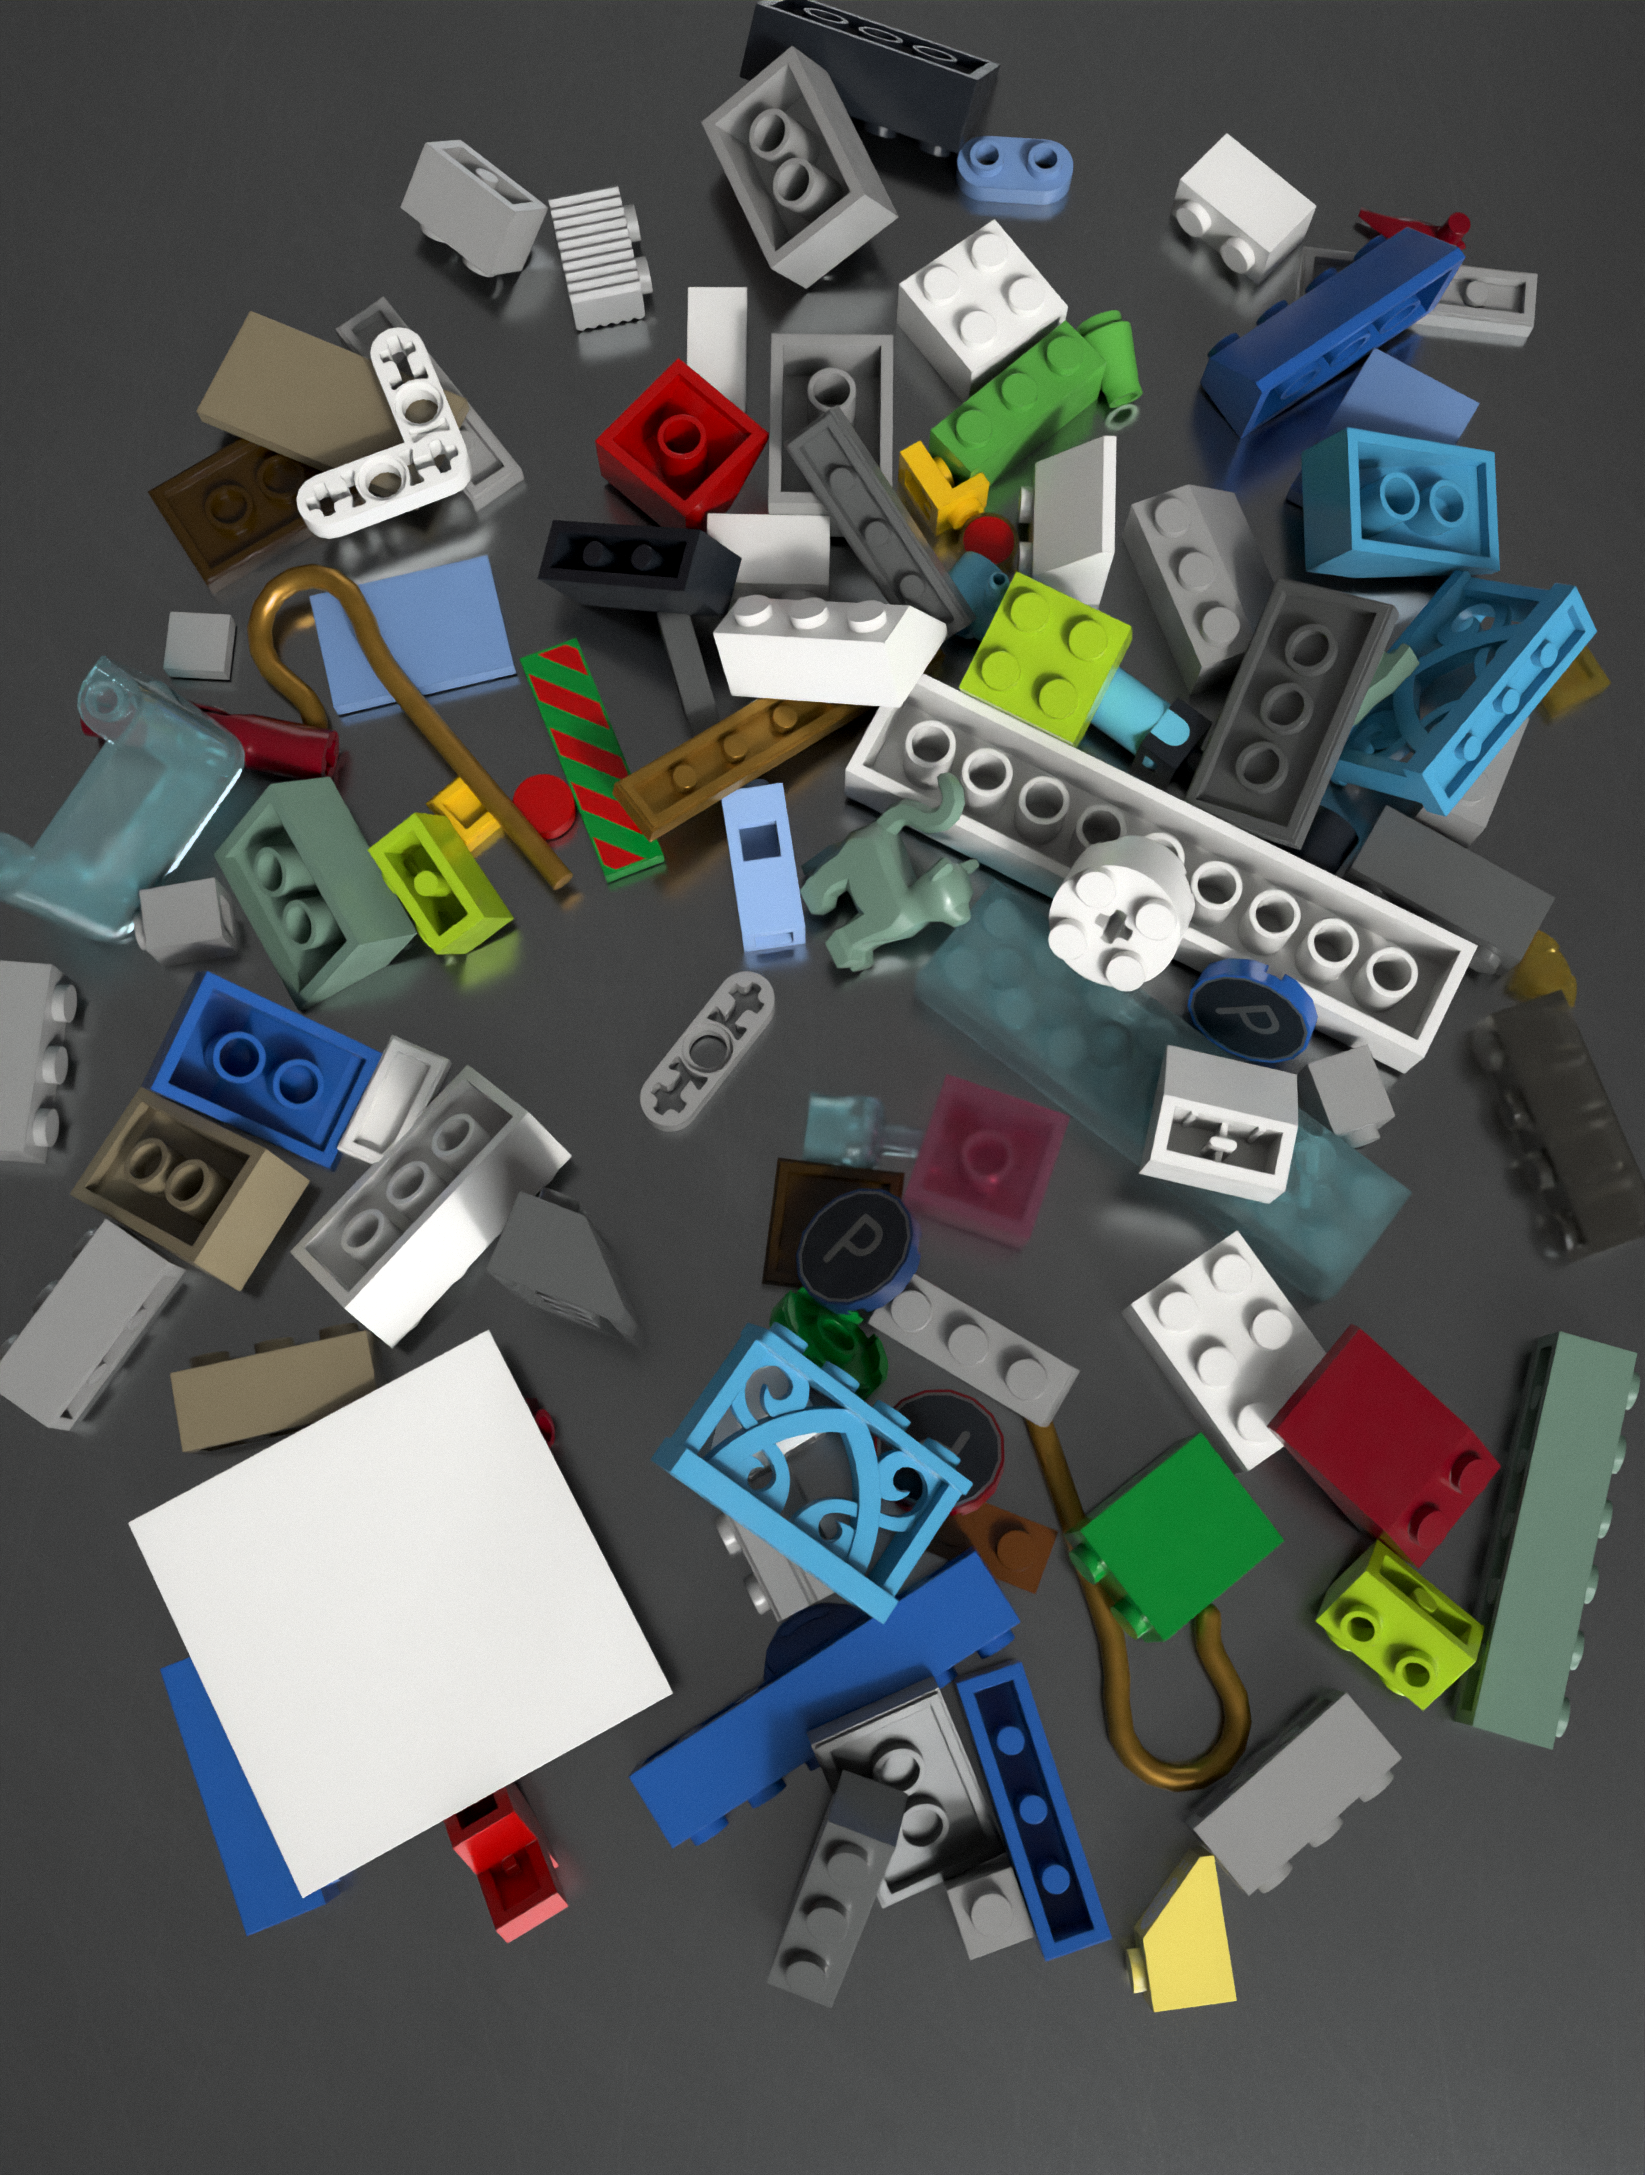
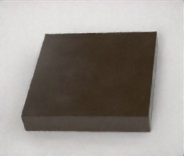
M778 1158L762 1287L794 1291L804 1287L798 1278L796 1253L802 1233L815 1214L837 1196L859 1188L883 1189L902 1200L905 1173Z

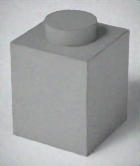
M215 877L139 890L141 912H136L133 916L135 936L142 950L146 949L164 967L239 954L231 895Z
M1368 1044L1308 1063L1297 1074V1086L1320 1147L1340 1141L1343 1150L1347 1151L1369 1144L1381 1138L1378 1129L1395 1117Z
M1006 1856L973 1867L943 1881L970 1960L1036 1936L1013 1868Z

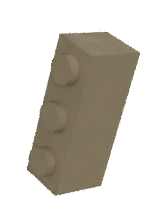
M346 1323L319 1330V1341L295 1346L293 1337H283L254 1344L255 1355L230 1360L228 1351H220L190 1358L191 1369L170 1373L182 1452L202 1455L292 1435L386 1385L387 1379L379 1337L367 1330L359 1332L358 1323Z

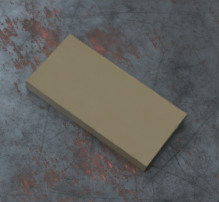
M250 311L196 411L204 423L323 472L404 443L371 359L253 311ZM399 371L403 383L414 380V377ZM443 389L457 426L460 429L470 409L467 399ZM417 400L406 409L405 418L412 423H426L436 415L438 406L431 400ZM445 454L434 458L438 469L446 456ZM415 464L408 465L407 467L414 485L421 483ZM381 473L370 482L369 491L384 497H390L398 491L402 479L394 473Z

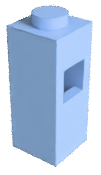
M754 779L721 799L744 952L806 943L805 922L783 783L769 784L767 780Z

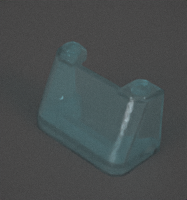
M101 655L80 687L77 696V708L85 724L104 738L106 743L34 847L9 833H0V902L88 939L114 942L125 938L134 929V913L141 912L139 890L165 885L232 789L245 766V752L241 742L232 732L159 679Z

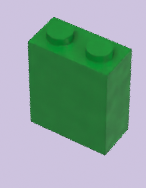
M1201 1432L1178 1440L1063 1534L1073 1547L1069 1552V1557L1076 1569L1091 1584L1095 1585L1099 1582L1115 1602L1110 1607V1610L1117 1623L1130 1637L1135 1640L1141 1637L1145 1643L1165 1642L1285 1541Z

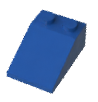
M198 971L195 973L141 1087L330 1169L338 1152V1144L383 1053L211 972Z

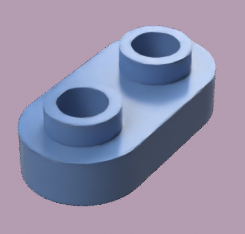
M979 136L966 142L963 149L959 151L956 181L960 190L966 196L977 201L1049 205L1059 201L1067 194L1073 174V159L1063 145L1052 140ZM990 160L994 161L995 163L991 165H983L978 161ZM1036 164H1047L1052 167L1048 169H1043L1038 167Z

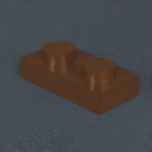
M985 1502L978 1510L962 1516V1513L954 1516H947L925 1551L951 1560L972 1545H975L996 1579L1036 1594L1058 1531Z

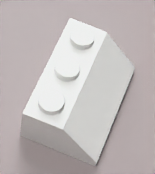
M751 595L740 597L714 630L713 635L732 696L900 708L947 637L948 632L945 623L910 605L883 604L876 600H867L859 603L830 602L817 597L802 600L769 599L764 595Z

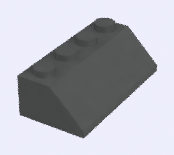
M542 1187L539 1197L519 1190L486 1271L527 1304L642 1348L647 1337L614 1258L600 1238L601 1232L594 1229L595 1223L587 1219L589 1213L580 1209L582 1203L549 1188Z

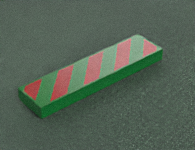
M577 638L519 658L607 883L664 862V855L658 840L655 839L649 842L612 794L614 784L630 775L631 772Z

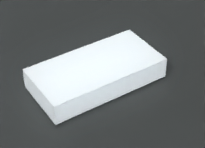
M392 1035L337 1149L369 1165H373L374 1162L378 1163L384 1157L382 1154L393 1142L394 1146L412 1128L416 1119L436 1098L452 1062L445 1057ZM397 1158L388 1167L391 1169L390 1173L394 1174L400 1163L399 1160L395 1164Z

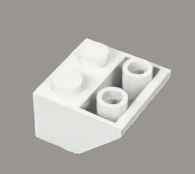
M1167 1045L1165 1047L1139 1174L1270 1204L1284 1193L1286 1189L1298 1129L1297 1074Z

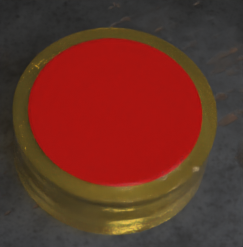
M984 512L972 516L964 523L960 530L957 542L958 558L960 559L965 552L973 551L989 559L1003 573L1006 572L1013 564L1018 550L1019 537L1016 528L1006 517L997 513Z

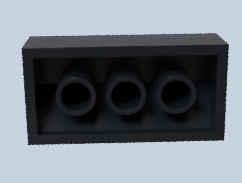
M763 0L755 5L739 77L751 81L781 54L793 46L828 72L849 116L864 120L862 128L865 131L885 138H895L898 132L918 139L916 147L921 151L935 156L949 157L951 151L958 153L963 149L964 144L971 140L1001 65L815 0Z

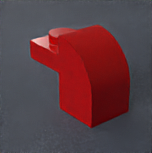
M514 1782L443 1820L453 1849L477 1875L495 1930L507 1944L569 1906L555 1871L559 1864L553 1849L535 1814Z

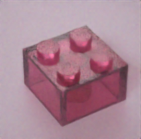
M946 1074L906 1188L903 1202L915 1213L1023 1250L1030 1239L1071 1116Z

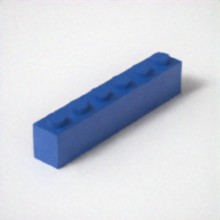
M972 1545L895 1595L894 1598L899 1602L884 1625L866 1614L635 1765L629 1778L672 1849L688 1838L692 1840L695 1846L711 1839L729 1824L725 1814L745 1801L749 1802L752 1809L766 1803L787 1786L782 1777L805 1763L809 1771L819 1768L820 1765L806 1732L931 1676H934L939 1689H941L958 1676L954 1665L974 1652H977L981 1659H985L1000 1651L1015 1639L1011 1628L1021 1622L1019 1615L975 1545Z

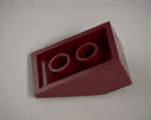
M1353 1324L1349 1325L1266 1426L1366 1538L1373 1542L1378 1539L1401 1559L1418 1569L1435 1548L1443 1542L1447 1533L1475 1498L1486 1488L1488 1482L1501 1467L1475 1433L1368 1334Z

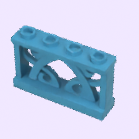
M1455 570L1387 651V653H1390L1393 649H1398L1404 643L1411 647L1420 664L1392 694L1375 705L1358 724L1352 726L1330 780L1332 783L1341 786L1349 783L1422 803L1427 812L1447 817L1596 634L1597 630L1577 587L1555 583L1550 590L1473 578L1468 571ZM1486 616L1495 618L1491 629L1484 631L1480 624ZM1512 621H1515V622H1520L1521 624H1513V625H1511V622H1512ZM1474 662V673L1477 678L1459 700L1438 707L1421 720L1419 710L1420 695L1429 684L1450 671ZM1387 748L1379 753L1372 754L1376 749ZM1412 752L1414 754L1407 763L1400 762L1408 753Z
M747 1322L740 1332V1339L672 1437H665L650 1460L857 1609L884 1625L899 1602L894 1598L960 1496L962 1494L966 1495L973 1483L955 1470L961 1460L950 1450L931 1438L927 1437L924 1443L920 1444L905 1431L911 1422L897 1410L878 1399L871 1407L854 1393L860 1386V1383L851 1375L828 1361L824 1363L822 1368H819L802 1354L808 1347V1344L791 1330L777 1322H774L769 1330ZM765 1366H777L787 1377L789 1384L787 1392L782 1397L775 1399L770 1395L768 1386L763 1384L759 1395L760 1403L768 1416L756 1421L747 1407L745 1399L746 1383L757 1369ZM809 1387L835 1406L806 1407L809 1398ZM730 1407L732 1414L742 1428L716 1445L703 1458H700L697 1453ZM839 1432L849 1459L852 1477V1501L841 1497L819 1498L805 1504L789 1520H786L780 1513L787 1501L790 1476L786 1459L775 1443L805 1434ZM870 1432L893 1450H889L877 1457ZM762 1451L770 1464L772 1478L765 1487L752 1489L748 1483L749 1473L756 1467L764 1468L763 1464L752 1455ZM902 1467H910L916 1470L922 1480L923 1492L913 1509L901 1515L881 1513V1498L888 1501H897L910 1493L906 1489L897 1490L895 1488L893 1477L896 1471ZM829 1513L851 1515L850 1525L835 1520L838 1528L836 1535L832 1539L823 1540L820 1537L818 1526L823 1516ZM878 1528L897 1531L866 1578L865 1573L872 1557Z

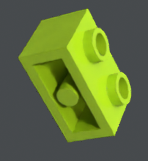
M415 812L367 849L382 871L381 875L384 882L399 897L415 921V927L419 935L436 954H468L514 919L447 816Z
M1378 1539L1328 1588L1315 1620L1325 1629L1328 1637L1338 1647L1346 1651H1352L1378 1673L1381 1681L1387 1688L1398 1695L1406 1696L1423 1711L1476 1662L1485 1629L1483 1625Z

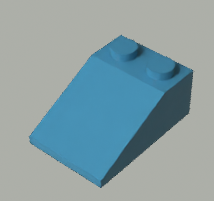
M1350 427L1344 428L1301 452L1306 572L1351 578L1443 576L1451 575L1455 570L1468 571L1470 575L1493 574L1500 571L1495 452Z

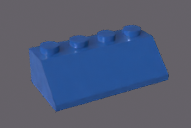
M1406 227L1388 240L1384 235H1379L1364 245L1354 256L1353 260L1355 262L1340 272H1337L1332 267L1317 276L1306 287V294L1289 305L1286 300L1274 304L1259 317L1256 322L1257 327L1241 338L1237 333H1232L1219 341L1207 354L1209 360L1200 384L1238 437L1242 439L1371 353L1374 347H1380L1435 309L1464 261L1465 255L1459 247Z

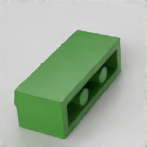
M1065 320L930 430L929 454L932 458L939 456L944 460L953 476L955 487L982 472L990 482L989 487L992 486L1098 398L1107 361Z

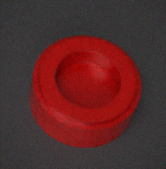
M550 774L531 776L524 780L514 793L512 802L544 840L557 838L572 826L576 817V803L570 787L559 777Z

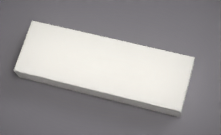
M688 287L687 365L747 414V287Z

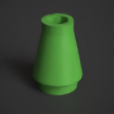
M1118 310L1106 311L1082 322L1076 328V331L1107 361L1101 390L1106 396L1109 407H1120L1138 399L1143 394L1138 378L1131 323L1123 321Z

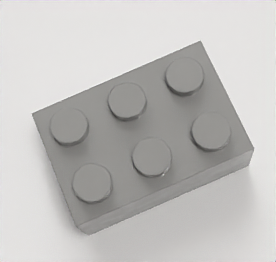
M793 46L787 49L701 122L770 268L806 289L899 217L828 72Z
M771 333L769 515L830 516L783 443L836 405H839L892 486L893 335ZM830 516V537H844Z

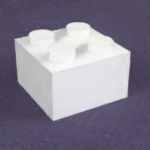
M994 219L899 283L896 323L962 403H964L1066 320L1068 306Z

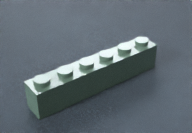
M1561 1331L1539 1337L1476 1618L1485 1629L1477 1660L1464 1672L1454 1722L1552 1750L1555 1737H1561L1566 1730L1570 1716V1701L1564 1695L1569 1671L1575 1670L1578 1667L1585 1643L1583 1631L1578 1630L1584 1604L1591 1602L1598 1585L1599 1571L1597 1565L1593 1564L1598 1538L1602 1539L1606 1535L1612 1519V1502L1606 1499L1611 1475L1616 1474L1621 1468L1626 1453V1438L1620 1435L1625 1410L1631 1409L1634 1405L1640 1387V1375L1634 1371L1637 1358L1636 1352Z

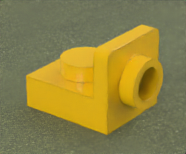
M921 440L900 451L898 481L935 537L952 527L954 530L964 529L983 514L987 504L990 485L983 472L955 487L953 476L944 460L939 456L932 458Z

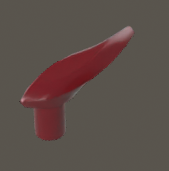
M1361 207L1358 217L1388 239L1409 227L1455 245L1460 250L1466 249L1462 238L1471 226L1469 218L1461 212L1453 213L1442 226H1436L1412 217L1388 216Z

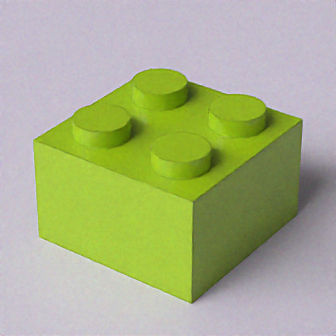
M1016 571L959 689L962 693L1077 749L1133 639L1132 626Z

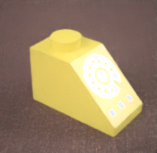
M1203 1846L1189 1848L1133 1927L1136 1948L1126 1949V1964L1132 1992H1143L1144 2000L1153 2012L1237 2001L1214 1855Z

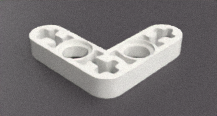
M396 327L385 330L373 341L370 351L374 369L404 443L315 475L304 482L298 491L296 499L298 511L310 532L318 537L327 539L342 537L456 494L464 489L470 481L472 465L466 445L425 345L419 335L410 329ZM403 351L407 357L414 380L403 383L392 357L397 352ZM417 400H431L437 404L436 415L426 423H412L405 418L406 409ZM442 454L446 455L452 468L444 473H440L434 460L436 456ZM413 463L421 479V483L414 485L407 467ZM389 472L401 477L400 488L390 497H376L369 492L370 482L381 473ZM356 485L360 498L364 503L357 507L349 490V487ZM331 497L336 512L324 517L319 501L323 498Z

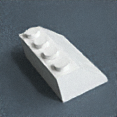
M468 1064L428 1105L424 1112L416 1119L412 1128L394 1146V1142L382 1154L384 1157L378 1163L374 1162L290 1251L345 1310L392 1349L409 1331L419 1324L425 1313L453 1283L462 1278L468 1267L502 1233L519 1190L535 1196L542 1187H545L552 1181L558 1170L571 1158L569 1152L526 1109ZM397 1158L395 1164L399 1160L400 1163L395 1173H390L391 1169L388 1167Z

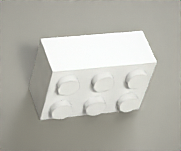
M1237 1230L1120 1312L1234 1474L1250 1471L1283 1447L1282 1443L1266 1426L1326 1355L1322 1346Z

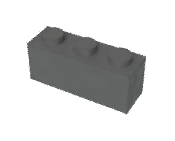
M1388 805L1385 806L1370 826L1341 878L1478 945L1468 967L1483 974L1491 975L1495 973L1501 977L1522 960L1555 899L1554 896Z
M842 1770L783 1924L766 1983L832 2008L895 1851L909 1794L847 1770Z

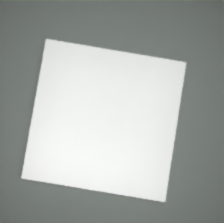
M490 1330L475 1336L128 1523L302 1898L674 1693Z

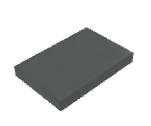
M934 1676L806 1732L832 1794L835 1791L843 1769L909 1794L897 1845L877 1893L882 1908L888 1907L1007 1852Z

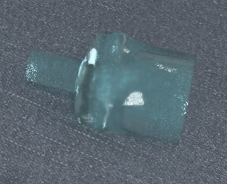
M811 1092L802 1158L872 1169L878 1164L883 1149L919 1154L923 1129L887 1124L885 1106L877 1098L866 1096H832Z

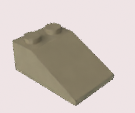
M140 1087L74 1186L70 1195L201 1271L241 1291L310 1180L266 1148Z

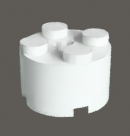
M1136 835L1121 836L1119 840L1101 844L1098 842L1088 847L1078 857L1052 901L1049 913L1050 933L1048 937L1049 947L1057 957L1063 959L1075 972L1084 978L1102 985L1113 986L1120 991H1133L1138 989L1144 982L1156 977L1173 959L1194 912V892L1191 893L1189 883L1185 877L1187 871L1181 860L1162 844Z

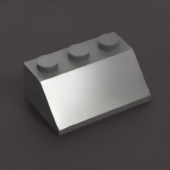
M1188 484L1131 504L1122 538L1189 694L1192 695L1234 680L1274 586V581L1235 493Z

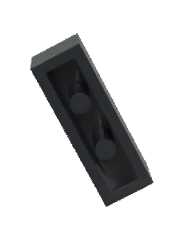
M553 520L537 579L581 605L724 618L729 610L742 558L700 529Z

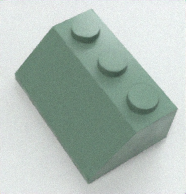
M331 777L270 784L213 854L298 1011L308 1009L386 967L417 934L397 895L384 882L381 875L382 871L367 850L370 848Z

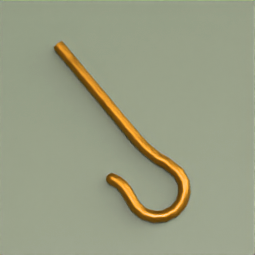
M318 564L288 568L268 581L252 605L247 625L249 652L261 676L298 709L302 723L325 729L328 728V719L317 694L282 663L273 646L272 627L275 615L285 600L299 591L314 588L326 591L340 601L352 623L357 642L375 675L550 886L557 890L568 883L573 877V873L397 664L381 635L377 619L359 586L338 569Z
M1025 1418L1063 1533H1066L1085 1517V1513L1053 1420L1048 1427H1040ZM1066 1539L1069 1551H1071L1073 1547ZM1076 1569L1100 1643L1104 1672L1103 1700L1109 1741L1122 1764L1147 1785L1175 1793L1205 1789L1228 1775L1246 1750L1252 1719L1248 1693L1222 1642V1619L1219 1609L1214 1604H1209L1195 1616L1194 1633L1200 1659L1223 1701L1225 1723L1222 1736L1211 1753L1198 1761L1178 1765L1158 1760L1142 1746L1134 1731L1130 1704L1131 1676L1125 1635L1110 1610V1607L1115 1602L1099 1582L1095 1585L1091 1584Z

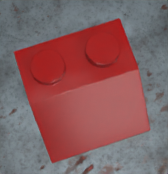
M678 358L595 440L601 476L661 527L700 529L706 533L708 513L725 514L730 509L767 444L769 433Z

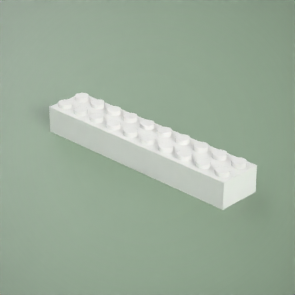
M925 674L921 675L900 708L879 707L845 769L844 795L880 813H883L889 805L906 798L921 802L931 808L938 807L942 801V794L938 786L937 776L941 773H951L958 778L964 789L965 805L960 819L947 831L930 834L909 825L906 826L972 859H977L978 862L1053 899L1078 857L1088 847L1098 842L1101 844L1119 840L1121 836L1133 835L1152 839L1162 844L1181 860L1187 871L1185 877L1189 883L1191 893L1194 892L1195 901L1192 919L1173 959L1199 972H1202L1210 963L1228 958L1256 960L1269 965L1266 973L1274 975L1282 980L1284 974H1287L1298 981L1313 999L1318 1015L1315 1026L1316 1030L1352 1048L1368 1044L1374 1059L1404 1074L1425 1057L1478 946Z

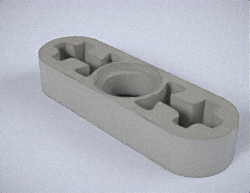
M751 971L738 972L728 977L645 1081L640 1093V1104L646 1119L652 1126L662 1131L674 1132L682 1130L691 1124L767 1027L775 1012V996L773 988L766 978ZM754 989L759 992L757 999L761 1010L757 1014L751 1010L743 1012L735 1022L736 1031L743 1033V1036L736 1040L725 1025L712 1019L716 1014H719L723 1021L727 1023L736 1010L735 999L732 995L738 991L746 996ZM705 1035H713L720 1038L727 1047L724 1060L712 1068L700 1067L690 1057L692 1044L698 1038ZM677 1063H681L691 1077L705 1082L704 1086L698 1090L691 1080L680 1094L681 1102L685 1106L680 1113L673 1109L667 1110L663 1115L657 1113L660 1105L655 1093L660 1089L670 1093L682 1080L681 1073L673 1070Z

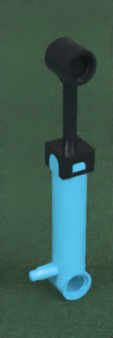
M968 551L963 554L948 574L977 619L957 632L956 635L965 639H972L974 637L979 642H982L1010 582L1008 576L989 559L981 554ZM1118 667L1091 721L1092 725L1135 756L1132 765L1165 790H1167L1183 768L1192 775L1195 774L1204 753L1200 747L1203 745L1213 723L1178 697L1170 704L1121 667ZM1319 805L1301 850L1278 844L1277 847L1334 875L1358 845L1359 837L1354 828L1343 817L1331 809Z

